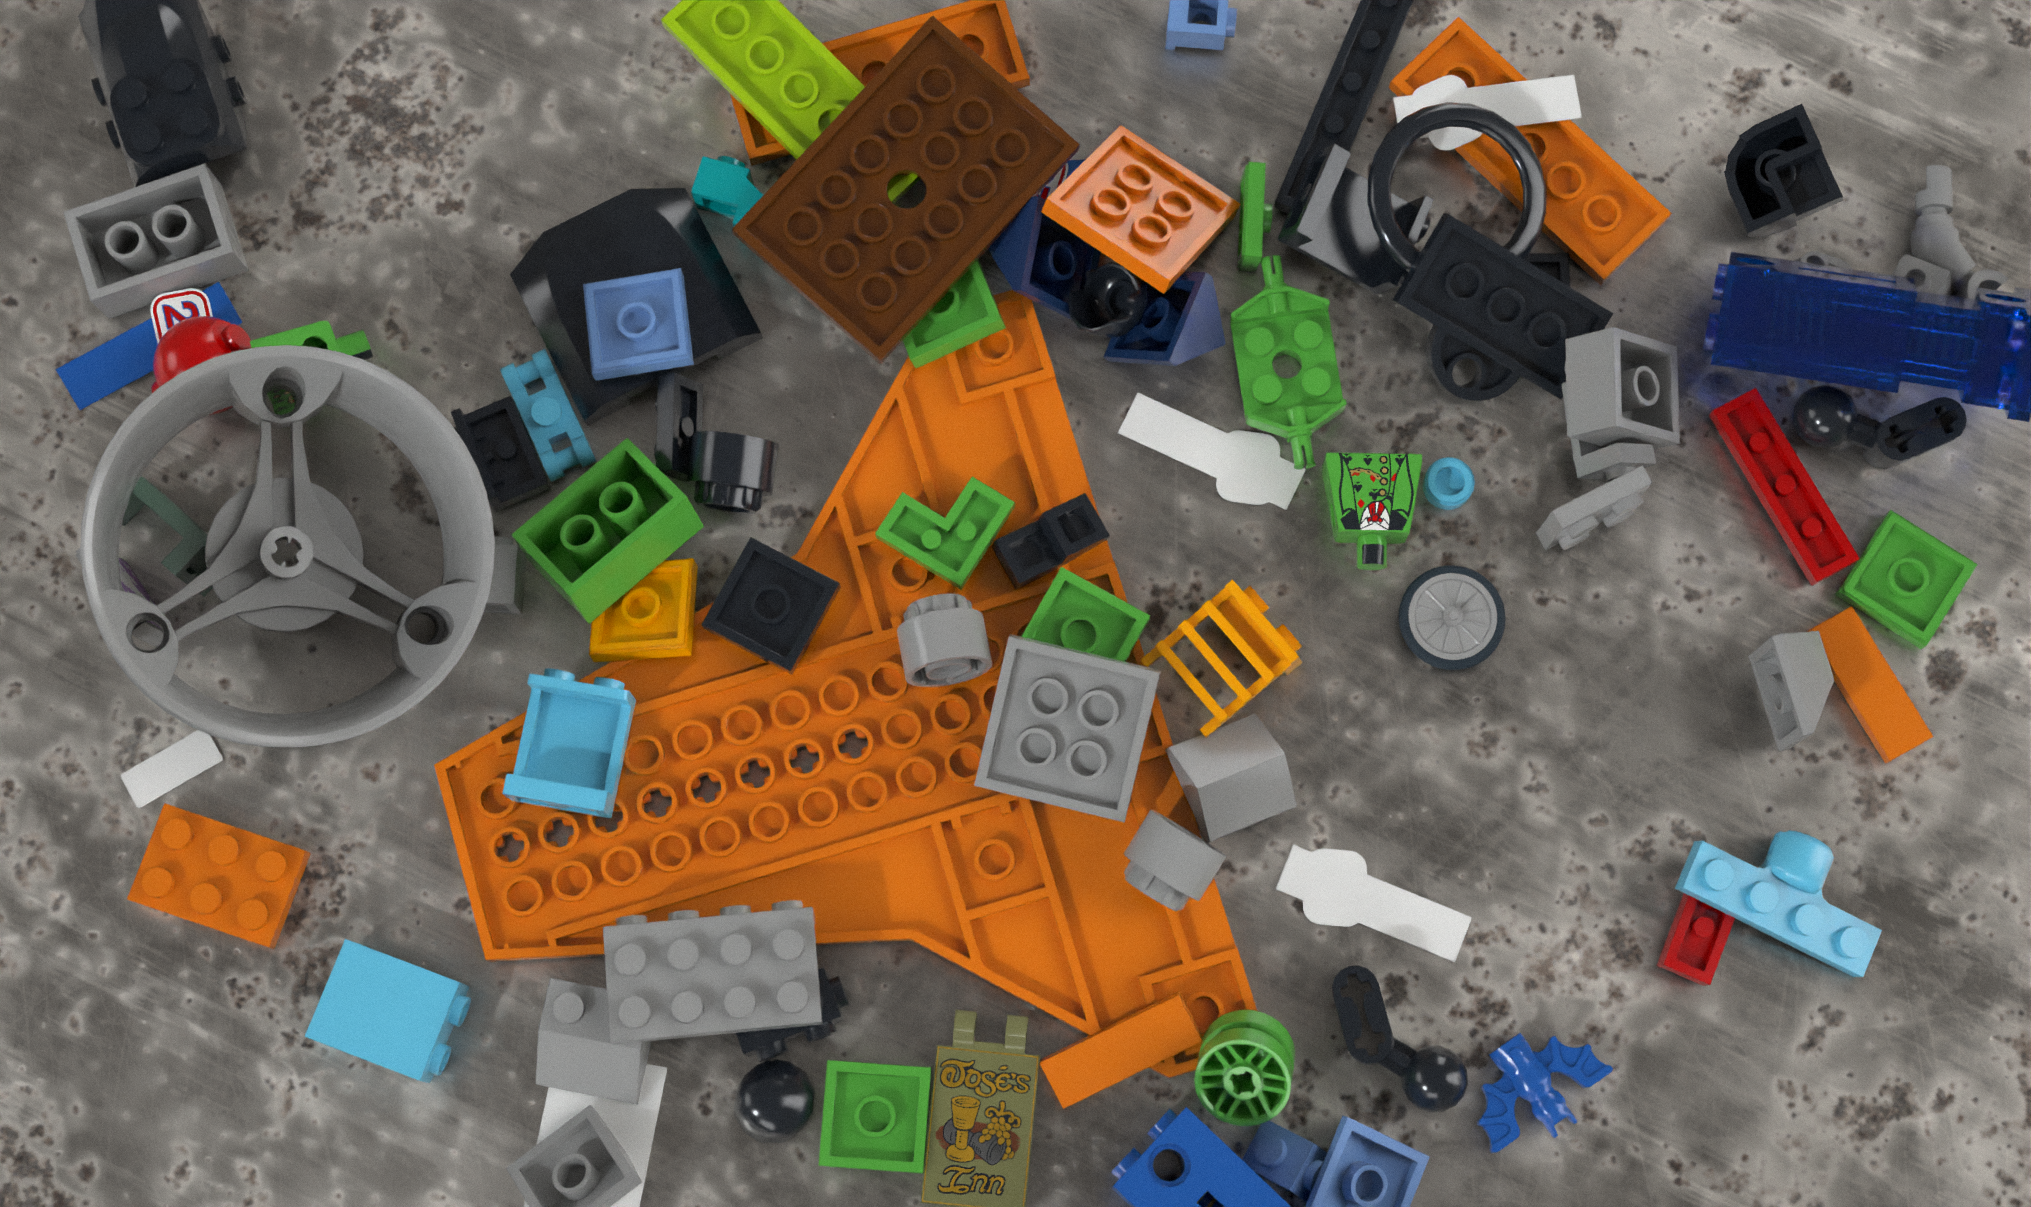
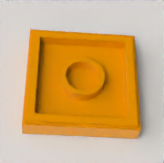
M693 558L664 560L592 621L589 656L594 663L692 655L698 565Z

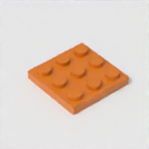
M1120 125L1047 197L1041 212L1164 294L1234 219L1241 204Z

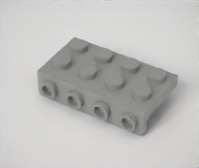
M780 901L772 904V911L751 913L750 906H728L720 909V916L700 918L699 911H675L668 914V921L647 922V916L643 915L623 916L616 918V926L603 927L609 1035L612 1045L823 1024L815 935V913L813 907L803 908L802 901Z

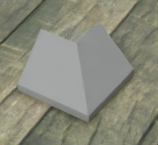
M1819 631L1782 633L1771 636L1749 655L1779 752L1789 750L1814 733L1835 680Z

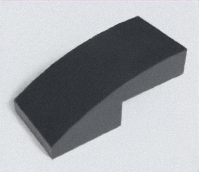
M1084 493L1042 513L1039 520L995 540L992 549L1015 590L1083 555L1106 541L1110 535L1088 496Z

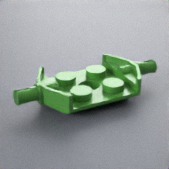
M1273 255L1272 268L1270 256H1266L1260 261L1265 283L1263 291L1230 315V327L1246 424L1253 428L1285 437L1287 443L1291 442L1295 464L1294 469L1302 470L1304 460L1306 469L1316 465L1311 444L1312 433L1340 415L1345 410L1347 404L1346 399H1343L1329 319L1328 309L1330 302L1329 299L1288 286L1284 282L1281 256ZM1285 355L1293 357L1299 363L1300 372L1292 378L1280 377L1273 370L1272 364L1274 360Z

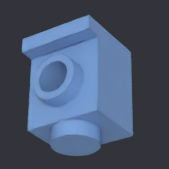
M1170 0L1165 49L1175 50V46L1223 50L1225 37L1234 38L1237 8H1228V0ZM1197 21H1205V22L1208 23L1209 25H1206V24H1194V23L1197 22Z

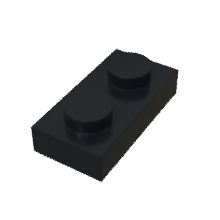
M677 373L658 375V395L655 401L657 411V440L654 448L656 467L666 476L687 482L694 432L702 431L703 384Z

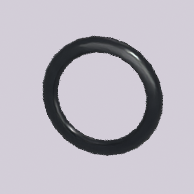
M1445 102L1423 107L1406 116L1386 134L1374 155L1370 168L1367 204L1373 228L1383 247L1403 269L1409 272L1421 251L1415 248L1405 237L1395 219L1391 202V183L1395 168L1405 150L1418 138L1433 130L1446 127H1464L1484 133L1498 142L1511 156L1520 174L1523 187V210L1518 227L1511 239L1503 247L1524 260L1528 257L1540 237L1546 216L1547 188L1541 163L1531 144L1512 123L1494 111L1470 103Z

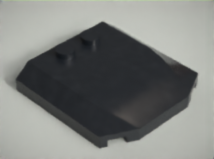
M686 188L629 189L544 231L510 273L587 426L631 405L629 398L657 385L658 375L668 373L679 374L715 355L721 360L763 338ZM681 268L685 282L694 365L595 381L591 371L583 284Z

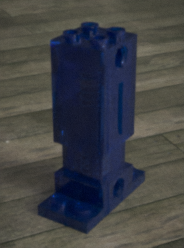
M1731 252L1729 264L1718 263L1712 300L1722 301L1720 314L1709 313L1703 345L1704 350L1713 351L1711 365L1898 393L1900 381L1958 390L1961 403L2003 409L2007 419L2029 422L2031 415V289L2015 287L2014 293L1976 287L1974 299L1917 291L1914 278Z

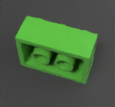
M626 438L518 528L511 536L530 563L590 624L701 530L704 525L688 497Z

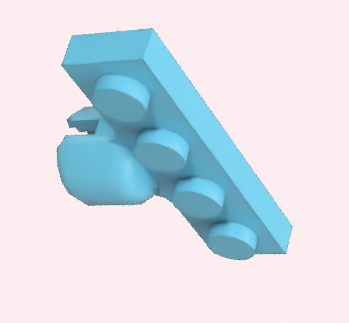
M1788 830L1776 833L1763 864L1758 868L1703 840L1694 841L1675 889L1852 977H1864L1882 932L1881 929L1829 904L1823 898L1822 887L1834 860L1833 852L1830 847L1820 840L1798 831Z

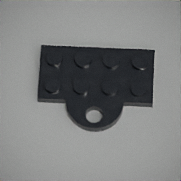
M1443 213L1392 299L1394 302L1433 324L1426 343V359L1429 370L1437 383L1445 390L1459 398L1471 401H1484L1498 397L1508 391L1520 376L1562 400V383L1566 382L1565 339L1605 329L1614 314L1447 213ZM1462 359H1472L1476 366L1474 378L1467 384L1457 385L1452 376L1454 366Z

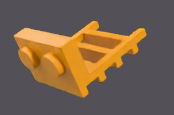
M1233 579L1225 585L1224 589L1211 600L1206 601L1196 613L1187 620L1185 619L1178 625L1176 630L1164 640L1159 641L1155 648L1140 659L1146 667H1150L1160 657L1164 656L1215 717L1199 729L1206 738L1282 673L1289 675L1302 664L1300 657L1296 654V651L1302 647L1299 641L1283 623L1275 629L1263 615L1269 609L1263 599L1250 585L1242 591ZM1208 616L1215 621L1262 676L1249 688L1245 689L1195 631L1194 628ZM1185 636L1190 639L1237 694L1238 697L1224 709L1218 705L1172 651L1171 648Z

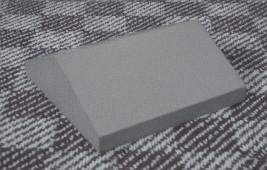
M1256 713L1218 728L1207 738L1202 734L1168 747L1165 750L1202 835L1208 843L1297 806L1286 755Z
M591 1105L506 1168L529 1207H610L642 1183L628 1154Z

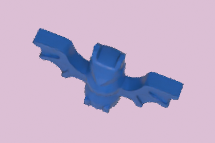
M1521 1033L1495 1049L1489 1056L1502 1071V1077L1496 1083L1483 1084L1481 1086V1090L1486 1098V1108L1481 1118L1477 1120V1125L1481 1126L1488 1135L1490 1152L1497 1153L1520 1135L1514 1111L1517 1097L1530 1102L1534 1116L1539 1121H1542L1553 1138L1558 1136L1554 1125L1564 1118H1567L1572 1124L1578 1122L1567 1107L1564 1097L1551 1086V1073L1566 1075L1582 1088H1589L1613 1071L1612 1066L1599 1061L1592 1053L1589 1044L1578 1048H1571L1559 1042L1556 1036L1550 1037L1546 1047L1540 1052L1532 1051Z

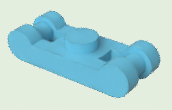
M546 349L531 354L532 360L517 367L514 363L500 368V371L539 454L542 465L552 482L565 476L564 471L581 463L582 467H585L597 460ZM542 377L546 389L529 396L525 384ZM569 437L572 446L555 453L551 444Z

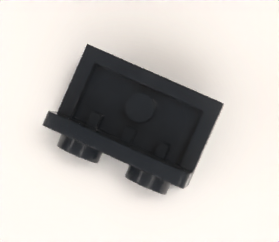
M512 396L503 398L468 414H464L460 408L451 411L456 425L453 428L465 443L477 465L487 492L489 504L495 511L551 488Z

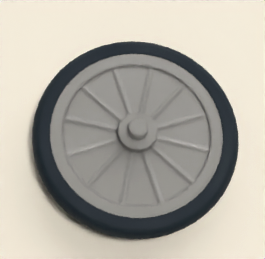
M1448 565L1424 572L1409 585L1400 603L1399 625L1406 644L1419 659L1440 669L1461 670L1481 663L1495 651L1504 634L1506 622L1505 608L1498 591L1487 578L1466 567Z

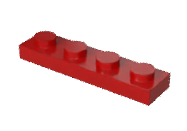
M1754 388L1712 410L1709 414L1711 421L1811 586L1855 564L1860 559L1758 390Z

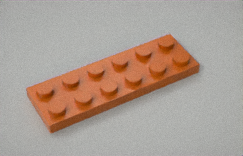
M969 0L822 43L866 86L933 15L1016 89L1030 86L1029 74L1005 0ZM730 94L751 166L791 155Z
M1458 17L1391 80L1389 89L1398 97L1410 96L1420 86L1446 75H1454L1461 78L1468 88L1526 81L1527 79ZM1571 120L1515 126L1531 144L1541 163L1546 183V216L1541 231L1565 253H1569V257L1601 286L1669 219L1672 213ZM1482 133L1479 138L1455 148L1466 161L1522 212L1523 187L1520 174L1511 156L1498 142Z

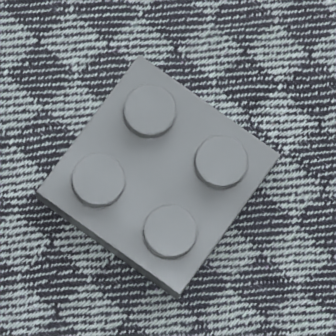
M1642 465L1556 508L1549 514L1536 532L1544 549L1547 550L1560 544L1562 549L1566 550L1587 539L1590 536L1588 532L1596 528L1599 523L1604 521L1606 527L1609 528L1634 514L1633 509L1644 502L1641 496L1650 487L1652 481Z

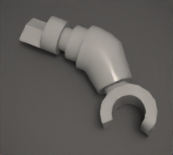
M1942 165L1926 166L1927 189L1921 190L1915 195V212L1920 217L1915 221L1916 230L1910 234L1912 255L1951 271V286L1955 289L1951 296L1955 297L1956 301L1950 316L1953 320H1959L1961 329L1964 328L1966 322L1970 321L1975 323L1974 334L1985 332L1996 325L2000 319L1997 310L1983 304L1978 293L1988 297L2009 278L2001 272L1991 269L1980 270L1976 273L1971 270L1976 264L1960 243L1959 231L1953 227L1952 216L1948 215L1953 211L1952 170Z

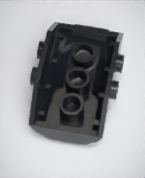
M199 0L85 1L84 8L78 18L98 76L91 79L92 86L100 104L103 107L108 106L112 120L105 122L106 128L116 149L122 148L134 187L247 149L245 121L240 109L241 105L246 104V98L237 77H229L225 63L231 62L232 57L222 34L214 35Z

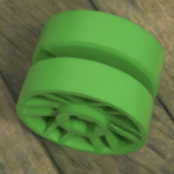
M1255 1010L1232 1011L1220 1016L1210 1024L1201 1042L1194 1080L1197 1096L1209 1113L1219 1120L1232 1125L1254 1126L1271 1120L1282 1111L1290 1096L1295 1063V1047L1287 1029L1272 1016Z

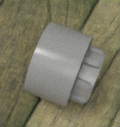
M938 594L928 596L911 603L907 607V611L903 614L904 622L897 628L907 683L920 687L946 686L974 679L990 670L992 659L983 614L978 610L972 609L971 602L963 595Z
M1150 809L1123 853L1131 860L1124 871V879L1162 905L1178 911L1184 908L1190 897L1200 901L1227 856L1181 825Z

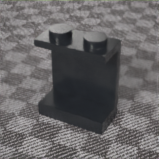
M1333 144L1314 154L1277 240L1375 294L1398 287L1404 281L1408 271L1403 269L1385 250L1373 228L1367 204L1368 179L1345 167L1351 152ZM1391 193L1395 219L1405 237L1415 245L1424 237L1429 228L1431 218L1427 215L1434 199L1425 195L1407 202Z

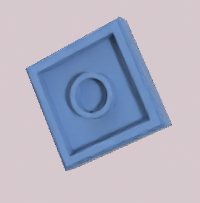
M681 268L583 284L591 371L595 381L694 365L685 282Z

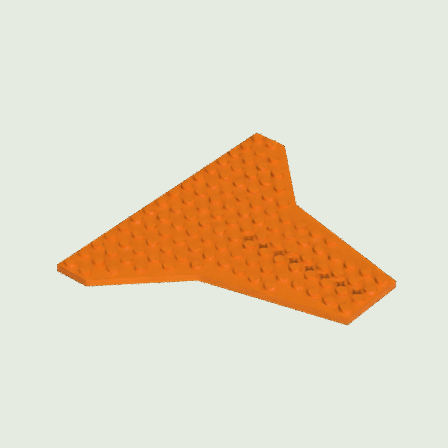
M1013 289L995 294L993 296L1006 326L1005 329L918 368H915L909 356L907 357L799 551L790 557L839 582L841 586L793 675L705 630L701 624L713 605L711 603L694 614L691 656L611 661L577 681L593 684L595 677L618 680L625 683L624 690L630 691L636 699L613 809L614 812L622 811L623 820L617 822L616 830L609 832L605 826L597 827L596 819L600 818L599 816L515 802L502 794L507 773H514L527 711L434 764L485 960L496 962L605 956L603 927L616 926V918L643 915L647 916V922L668 921L669 913L683 910L699 911V918L720 916L721 908L736 905L750 906L751 913L772 911V904L776 902L798 900L803 902V908L813 907L815 913L816 945L913 941L1088 1036L1178 991L1181 993L1202 1036H1204L1207 1028L1214 1020L1226 1013L1236 1010L1257 1011L1214 878L1200 901L1190 897L1184 908L1178 911L1162 905L1124 879V871L1131 860L1123 853L1150 809L1162 814L1201 838L1195 816L1165 751L1168 747L1173 746L1157 693L1155 694L1125 822L974 786L1008 637L1010 634L1022 636L1060 570L1058 568L1015 590L993 551L992 545L995 540L1039 520L1042 513L1084 493L1088 496L1099 516L1031 299L1013 291ZM971 477L976 478L1015 502L1014 510L962 590L876 538V531L902 492L944 518ZM1107 540L1061 566L1127 602ZM938 594L963 595L971 602L972 609L978 610L983 614L992 667L986 673L974 679L952 685L920 687L907 683L897 636V628L904 622L903 614L907 611V607L911 603L928 596ZM1138 639L1126 662L1145 666L1140 660L1144 657V652ZM850 732H855L858 739L867 738L868 746L861 749L862 756L858 758H852L850 753L841 754L839 746L846 743V734ZM800 747H807L809 753L814 754L818 752L819 761L813 763V770L811 772L804 773L800 767H791V760L798 757L797 749ZM753 761H758L761 768H770V776L765 777L764 785L755 788L752 782L744 783L742 781V775L749 772L748 764ZM704 776H709L712 783H721V790L715 793V800L706 803L703 797L695 798L693 793L694 789L701 786L700 778ZM660 790L663 797L672 798V805L666 808V815L662 817H657L655 812L646 813L645 804L652 801L651 793ZM557 820H562L566 827L573 826L574 829L573 835L568 837V844L562 847L556 841L548 842L547 834L554 831L553 822ZM508 835H513L514 839L518 842L524 841V850H521L518 854L519 858L512 862L507 856L499 857L498 848H502L505 845L504 837ZM1201 1042L1149 1068L1168 1079L1196 1071Z

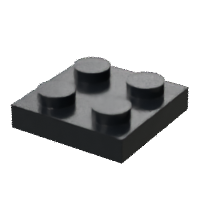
M750 537L701 625L705 630L793 675L841 586L839 582Z

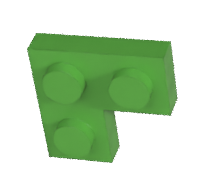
M971 477L944 518L902 492L875 535L881 542L962 590L1014 510L1015 502L976 478Z

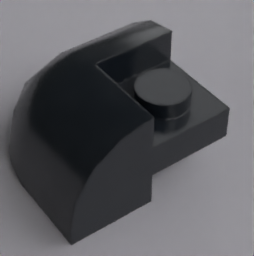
M1803 104L1755 124L1739 135L1738 141L1728 154L1724 171L1728 191L1748 236L1752 238L1766 237L1797 226L1796 221L1843 201V195L1823 154L1822 146Z

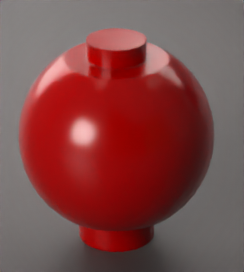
M197 316L180 321L163 335L156 347L153 361L156 381L152 384V393L180 373L204 361L231 352L250 349V337L240 326L216 317ZM233 406L218 410L209 415H215L226 412L232 409Z

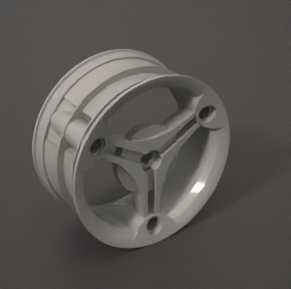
M280 345L235 351L204 361L163 384L138 405L113 436L95 469L86 496L82 517L80 552L87 597L99 632L115 661L146 697L168 714L188 726L211 736L235 743L260 747H307L351 739L375 730L398 718L421 702L444 680L470 644L481 621L492 581L495 541L488 496L477 465L451 423L428 399L389 371L363 359L322 348ZM283 389L289 392L294 398V409L288 414L283 415L270 411L265 401V397L270 391ZM325 405L343 410L379 430L405 454L420 474L433 500L442 531L444 558L441 586L414 600L400 593L362 566L363 546L361 534L352 514L337 497L323 487L310 483L302 437V424L319 414ZM233 406L239 415L259 425L260 444L256 480L254 484L241 489L228 499L214 517L206 538L204 556L206 570L171 598L158 605H154L135 593L124 592L119 567L120 533L130 496L139 478L151 460L178 433L209 414ZM271 427L279 429L290 427L292 478L282 477L273 479ZM286 540V546L293 542L298 547L299 551L293 557L296 565L285 567V561L280 565L276 564L272 558L278 550L275 542ZM358 584L405 609L398 617L396 624L349 600L356 585ZM212 587L222 603L174 631L170 621L164 614ZM337 613L390 635L392 640V659L396 665V669L385 679L350 700L328 708L291 714L262 713L224 704L204 695L174 674L178 664L179 641L194 632L234 615L245 623L264 630L291 632L308 629L326 621L333 614ZM416 614L428 616L435 624L434 636L428 642H418L409 633V622ZM144 621H152L158 624L163 632L162 643L152 650L138 648L132 640V631L137 624Z

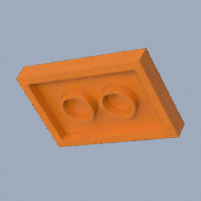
M164 803L127 900L275 949L311 853Z

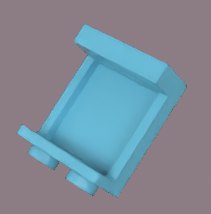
M546 668L544 675L529 674L527 684L531 687V694L514 773H507L502 794L515 802L612 819L636 703L635 697L630 691L624 690L625 683L610 678L595 677L593 684L574 681L575 674Z
M345 939L304 1037L416 1080L430 1083L434 1074L440 1076L448 1063L451 1046L446 1044L454 1025L460 1027L467 1016L471 1004V998L466 996L469 986Z

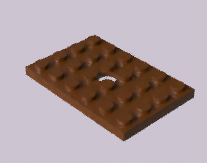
M932 15L732 228L734 236L881 365L1005 231L1030 198L1037 196L1078 152L1080 144ZM898 174L917 175L926 186L925 198L919 205L913 208L906 209L894 205L887 195V187L891 179Z

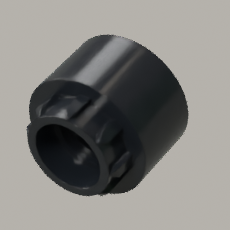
M718 431L694 432L687 483L695 486L694 500L697 505L734 513H756L761 509L763 496H771L773 493L779 444L770 440L736 433Z

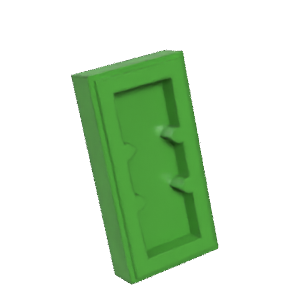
M1248 162V165H1245L1240 180L1241 205L1239 207L1237 268H1239V271H1257L1262 258L1263 233H1270L1273 208L1272 204L1264 203L1266 163Z

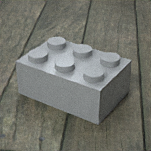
M206 164L63 212L90 301L109 319L151 305L154 298L160 294L188 288L197 289L249 271L222 185Z

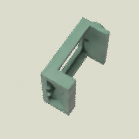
M141 475L130 496L122 525L125 526L145 504L183 537L181 542L165 557L161 564L184 583L189 584L206 570L204 556L208 533ZM212 587L206 589L200 594L203 597H205L210 592Z

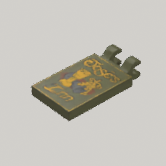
M956 1010L952 1046L937 1045L920 1203L955 1207H1026L1040 1055L1025 1054L1028 1017L1007 1015L1005 1044L975 1041L977 1013L975 1011Z

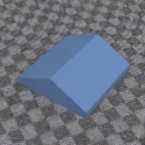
M1342 1115L1305 1207H1410L1430 1156Z

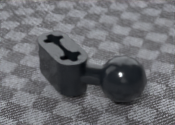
M1828 385L1811 387L1801 394L1794 406L1793 424L1799 437L1811 446L1829 448L1839 446L1844 441L1860 446L1867 462L1880 469L1893 468L1953 441L1963 433L1967 422L1965 410L1960 403L1947 397L1935 398L1892 416L1883 422H1878L1858 414L1857 408L1849 394L1839 387ZM1939 419L1942 427L1930 428L1899 443L1897 447L1888 448L1884 441L1885 439H1896L1915 431L1929 423L1930 420Z
M1359 965L1348 966L1335 976L1332 984L1333 998L1350 1055L1359 1063L1365 1065L1379 1064L1401 1077L1402 1088L1408 1100L1419 1109L1428 1112H1444L1456 1106L1464 1097L1468 1085L1467 1069L1462 1059L1451 1049L1439 1045L1424 1046L1415 1050L1393 1037L1379 983L1369 969ZM1357 976L1360 984L1369 983L1371 987L1370 991L1364 993L1363 998L1368 1026H1371L1372 1032L1374 1034L1382 1033L1385 1038V1042L1378 1044V1054L1369 1056L1365 1048L1357 1049L1354 1044V1040L1362 1037V1022L1357 1004H1354L1351 997H1342L1340 990L1348 987V978Z

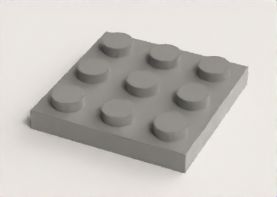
M1010 634L974 786L1125 822L1161 670Z

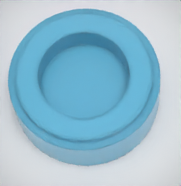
M1447 457L1435 461L1428 468L1423 479L1425 497L1432 505L1443 510H1453L1461 507L1468 501L1475 485L1473 472L1466 463L1456 458Z

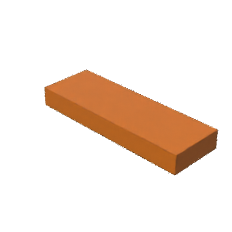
M1852 606L1807 631H1819L1835 679L1834 682L1885 764L1934 737Z
M1178 991L1103 1028L1093 1035L1084 1037L1042 1058L1040 1065L1064 1109L1202 1042L1203 1036L1181 993Z

